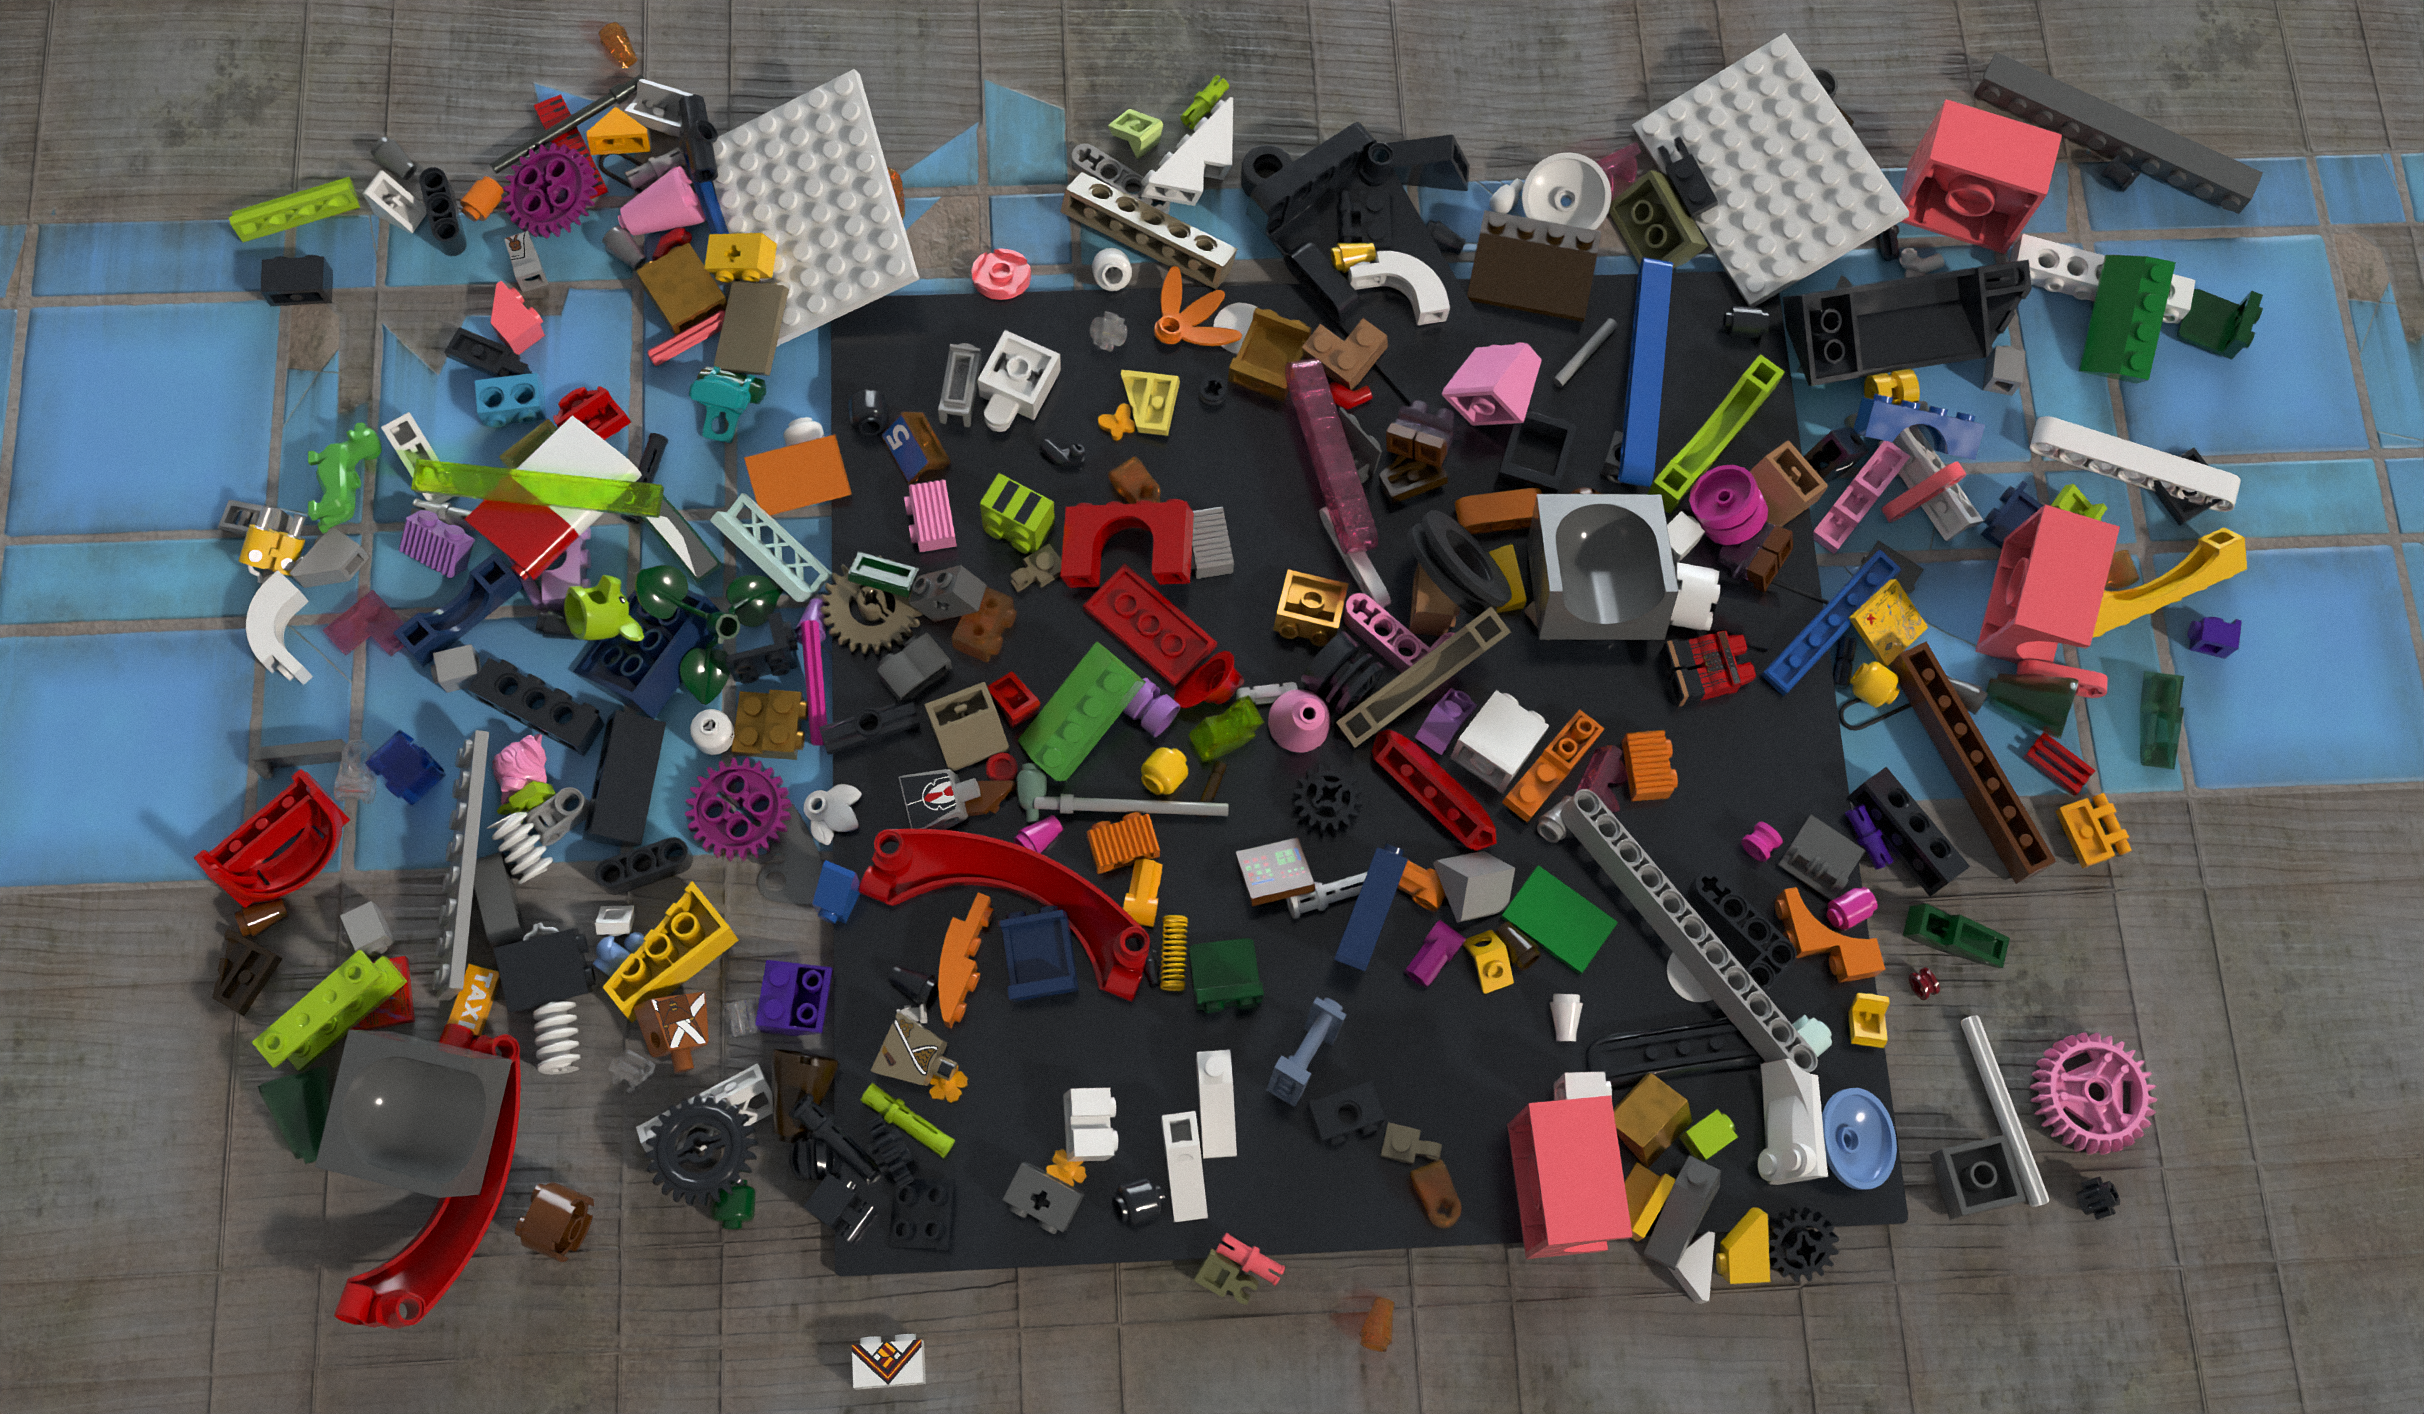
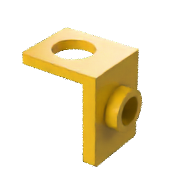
M1493 930L1466 938L1463 945L1475 959L1481 990L1484 994L1514 983L1506 945ZM1481 941H1491L1487 946H1474Z

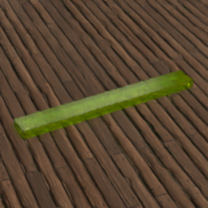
M416 459L411 490L418 493L659 518L664 487L660 484Z

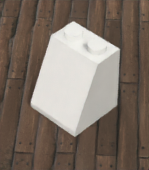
M1496 690L1462 733L1450 758L1503 794L1540 742L1549 725L1545 723L1544 718L1534 711L1528 712L1519 706L1518 701L1513 696L1507 693L1502 694Z

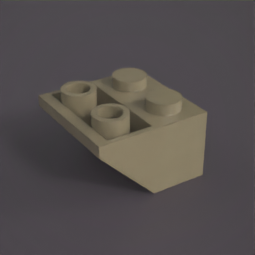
M985 682L924 704L928 720L946 765L951 771L959 770L990 758L994 754L1010 750L997 710Z

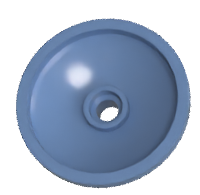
M1849 1088L1835 1093L1827 1102L1822 1113L1826 1162L1835 1176L1845 1185L1857 1190L1876 1188L1887 1180L1896 1160V1134L1890 1115L1880 1100L1864 1089Z

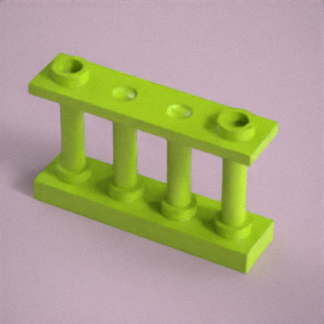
M359 949L254 1039L252 1043L272 1068H276L288 1058L298 1071L303 1072L342 1039L350 1029L373 1012L408 981L387 957L382 956L373 964L366 954Z

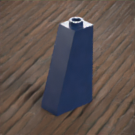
M1385 844L1384 849L1377 847L1334 960L1366 971L1408 861L1407 858L1402 857L1404 850L1389 844Z

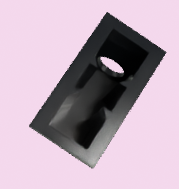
M1852 427L1830 431L1803 457L1827 483L1845 474L1869 452V449ZM1823 461L1829 465L1821 468L1820 462Z

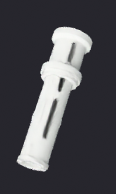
M1368 872L1324 885L1314 882L1315 892L1286 898L1292 917L1294 919L1299 918L1301 913L1315 909L1323 911L1328 907L1329 903L1359 895L1363 885L1344 891L1340 889L1364 882ZM1326 892H1332L1331 895H1326ZM1311 898L1310 901L1300 903V900Z

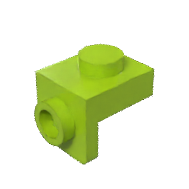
M2075 484L2065 485L2051 504L2052 507L2101 521V517L2107 510L2104 503L2092 505Z

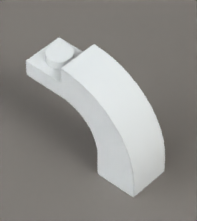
M1378 251L1374 263L1360 262L1350 267L1347 281L1355 290L1388 286L1404 293L1413 306L1417 325L1447 320L1450 305L1443 283L1436 273L1419 259L1401 252Z
M277 570L262 584L250 603L246 618L247 638L255 656L272 674L278 669L289 681L295 677L304 685L313 676L287 651L284 643V632L289 620L309 601L299 589Z

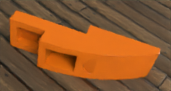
M1579 709L1548 745L1538 760L1508 793L1502 803L1528 822L1563 782L1605 728Z
M979 892L965 922L952 917L941 952L938 979L939 1002L945 1027L950 1029L954 1021H961L967 1004L963 1002L968 990L974 991L979 981L980 973L976 972L978 969L975 961L968 959L969 955L972 957L976 955L981 943V938H978L982 926L988 927L994 914V909L991 908L990 897Z

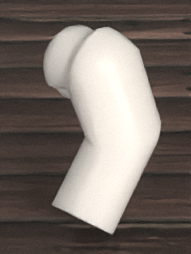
M1913 248L1904 249L1899 259L1904 269H1911L1922 273H1928L1944 266V259L1941 254L1937 253L1923 259L1917 256V251Z

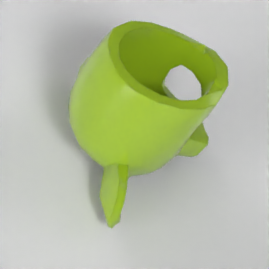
M602 575L598 585L595 587L571 586L568 588L564 602V613L570 631L576 638L586 641L613 638L621 634L632 641L643 640L644 635L641 626L629 615V603L620 591V579L609 575Z

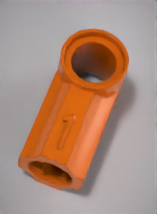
M1407 861L1397 888L1411 895L1412 899L1423 908L1430 911H1438L1446 894L1436 870H1425L1411 861Z

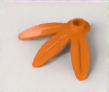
M1172 266L1169 269L1161 290L1162 318L1154 326V334L1158 340L1166 344H1176L1182 339L1203 346H1220L1240 340L1242 334L1238 330L1228 328L1194 327L1215 312L1223 301L1225 292L1223 290H1215L1206 294L1179 313L1182 301L1181 272L1176 266Z

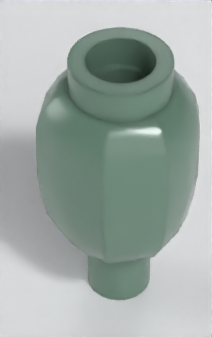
M1036 763L1022 764V771L1018 773L1016 778L1017 799L1019 805L1026 810V823H1036L1039 821V809H1034V800L1047 794L1046 775Z

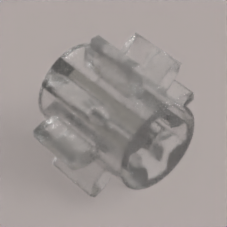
M1105 311L1103 318L1096 317L1090 326V336L1094 339L1093 344L1098 345L1100 349L1112 352L1114 345L1121 346L1127 338V327L1123 324L1125 320L1118 317L1117 314Z

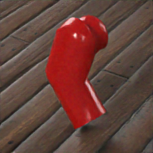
M683 227L674 228L660 238L652 255V260L656 261L667 255L677 244L683 246L690 243L692 234L685 231Z
M1334 382L1329 384L1326 389L1329 400L1344 409H1351L1373 398L1367 385L1352 391Z

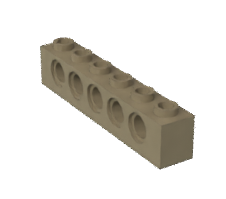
M1083 172L1065 189L1061 213L1170 267L1176 266L1180 269V272L1214 289H1217L1231 272L1237 248Z

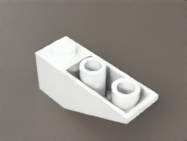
M1196 1112L1162 1115L1161 1125L1174 1223L1208 1218Z

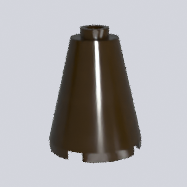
M774 1049L771 1056L773 1133L779 1134V1141L794 1144L800 1138H807L810 1130L797 1118H790L788 1116L789 1112L808 1093L814 1096L813 1101L821 1107L838 1069V1060L815 1054H802L799 1051Z

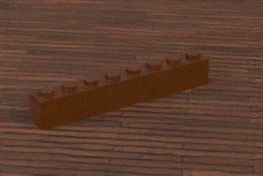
M1927 641L1900 653L1890 663L1889 668L1898 676V683L2015 884L2053 865L2057 861Z

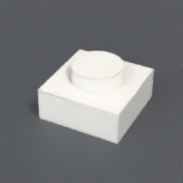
M634 905L601 906L595 922L597 935L620 936L630 934L635 919Z

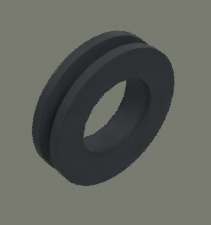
M1431 510L1422 518V524H1415L1409 529L1407 533L1408 542L1419 564L1441 591L1464 611L1474 617H1478L1491 606L1497 611V606L1502 607L1511 600V589L1500 567L1479 541L1457 521L1440 511Z

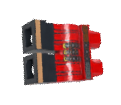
M1721 631L1716 634L1704 635L1684 641L1675 639L1665 642L1660 653L1667 676L1671 677L1669 682L1677 707L1724 694L1736 693L1741 685L1754 680L1756 673L1753 664L1747 662L1737 665L1734 657L1745 654L1747 651L1744 635L1728 636L1727 631Z

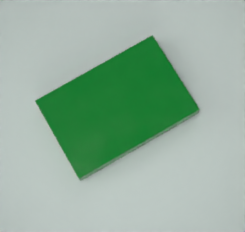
M1539 865L1500 917L1505 922L1509 921L1516 929L1579 975L1583 973L1618 923Z

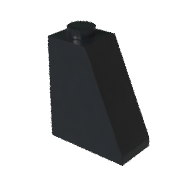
M1453 134L1386 143L1394 151L1392 166L1402 185L1468 191L1470 165Z

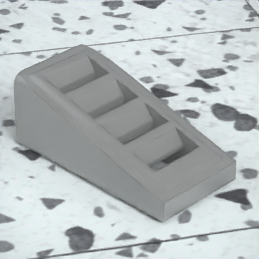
M229 500L218 528L222 531L246 537L250 519V524L257 525L262 506ZM274 508L268 528L277 532L289 533L293 518L283 510ZM243 511L238 525H235L239 512Z

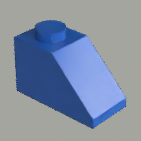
M825 860L812 903L820 919L831 924H835L837 920L846 924L860 895V882L855 872Z

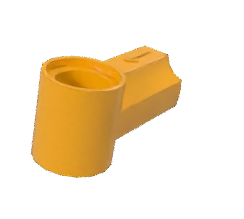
M1135 859L1129 893H1126L1123 909L1139 925L1154 927L1159 900L1157 893L1163 865L1154 860Z

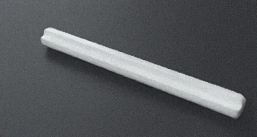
M1975 1015L1961 1020V1026L2002 1133L2006 1136L2029 1204L2032 1207L2047 1204L2049 1202L2047 1191L1980 1017Z

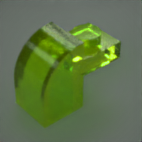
M1248 695L1239 698L1223 714L1205 718L1188 735L1201 759L1206 761L1223 756L1248 743L1256 736L1254 731L1264 721Z

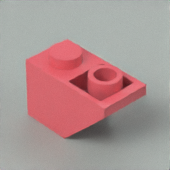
M500 281L496 284L490 323L499 339L507 347L512 348L514 353L520 355L545 336L540 325L543 323V320L534 308L531 307L528 310L522 304L525 300L514 287L509 289Z

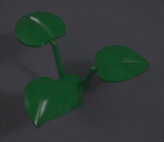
M658 565L641 569L637 573L635 580V591L642 608L651 616L659 619H668L673 616L678 606L707 620V630L715 639L706 645V650L701 648L689 650L683 656L679 666V675L684 686L704 705L709 704L719 695L730 675V671L725 663V657L728 656V653L721 649L712 650V648L717 644H722L723 639L736 637L740 631V624L756 627L765 623L768 620V615L774 612L777 601L784 590L768 577L743 575L733 580L726 590V598L732 605L728 609V613L715 612L709 614L681 602L688 593V582L683 572L673 566Z

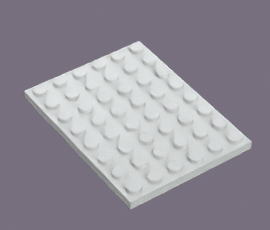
M1786 33L1632 124L1635 134L1661 173L1667 174L1665 165L1658 153V147L1664 145L1674 163L1682 159L1674 146V139L1680 136L1689 154L1693 155L1718 200L1717 206L1694 217L1693 220L1749 307H1756L1909 217V210Z
M855 69L719 136L713 144L718 177L713 181L729 234L763 233L777 243L772 278H763L759 282L739 279V282L784 285L789 289L777 346L919 280L860 74Z

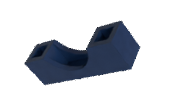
M494 552L470 571L465 587L452 601L432 612H418L394 631L393 634L418 663L424 667L434 659L433 653L446 650L519 592L523 586L515 573Z

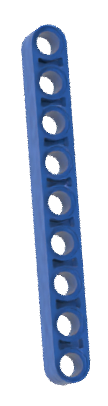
M1645 257L1641 260L1637 279L1618 482L1650 487L1655 470L1673 262Z

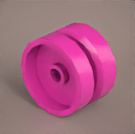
M1724 465L1709 470L1696 481L1690 492L1689 502L1692 511L1700 522L1706 536L1715 543L1732 545L1751 539L1762 529L1767 520L1768 506L1753 475L1744 467Z

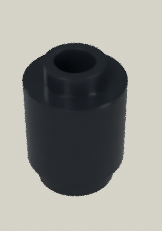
M1731 306L1729 312H1724L1722 327L1723 330H1727L1728 336L1758 338L1759 335H1766L1768 331V311H1762L1761 308Z

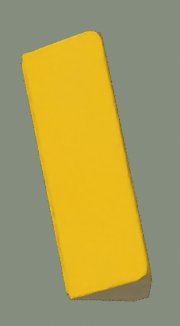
M1506 545L1488 552L1506 577L1512 593L1511 600L1502 607L1497 606L1496 613L1523 609L1526 603V595L1513 545Z

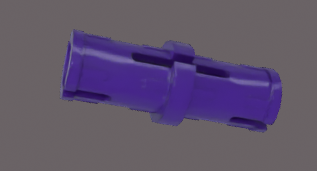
M1864 804L1854 807L1853 811L1851 809L1848 810L1845 814L1858 835L1856 840L1860 846H1864L1874 865V869L1878 870L1885 867V863L1891 864L1894 860L1880 837L1882 832L1880 829L1875 828Z

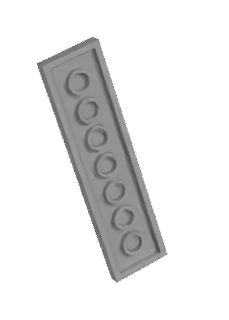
M476 730L469 740L465 739L463 747L458 748L455 766L460 768L459 779H455L452 790V798L457 799L456 810L451 811L449 819V829L454 830L453 842H448L446 849V861H451L450 871L445 873L442 884V892L447 893L446 905L441 906L439 914V925H444L443 938H438L435 951L436 957H440L439 970L434 971L432 990H437L436 1000L450 1001L463 990L489 738V732Z

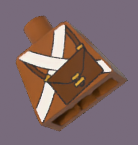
M705 991L653 998L634 1006V1012L650 1055L652 1057L671 1055L674 1073L694 1069L691 1051L704 1047L709 1042Z

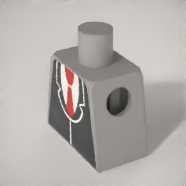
M950 769L899 777L911 829L946 830L968 818L965 801L981 796L980 788L975 778L960 783L958 775Z

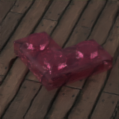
M371 590L322 630L345 656L370 636L391 657L404 647L393 634L404 622L374 590Z

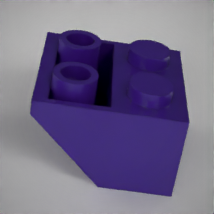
M766 960L755 1022L758 1030L761 1033L786 1036L822 1034L833 968Z

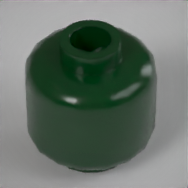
M742 1179L744 1181L743 1186L732 1182L731 1187L734 1192L732 1196L723 1189L720 1190V1203L716 1202L711 1195L710 1217L716 1222H722L721 1229H742L743 1222L753 1220L755 1216L756 1191L752 1186L748 1185V1180Z

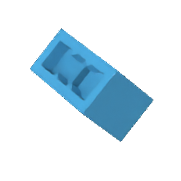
M537 373L475 380L477 414L484 426L500 428L510 423L532 424L537 420L546 419L544 386ZM532 398L528 403L521 404L524 399ZM501 401L498 406L490 407L494 402Z

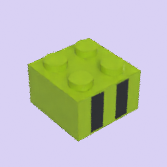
M998 473L980 502L982 524L985 532L993 538L1001 539L1002 537L1008 540L1015 549L1022 553H1028L1029 551L1033 554L1041 549L1055 527L1054 501Z

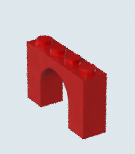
M1169 499L1163 503H1153L1148 500H1140L1136 504H1123L1115 501L1108 502L1106 505L1079 503L1076 506L1066 507L1060 576L1069 588L1099 587L1101 556L1105 544L1114 534L1121 530L1141 528L1153 534L1152 574L1159 585L1189 584L1194 513L1187 501L1184 502L1180 499Z

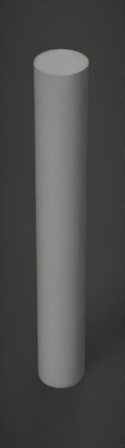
M1609 318L1554 377L1553 382L1556 386L1563 387L1618 327L1615 320Z

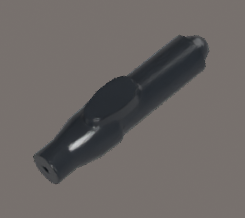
M1140 925L1148 934L1147 928L1144 925ZM1136 938L1138 948L1141 950L1144 944ZM1150 942L1144 972L1149 979L1150 986H1156L1161 983L1158 969L1161 967L1158 952L1152 949Z

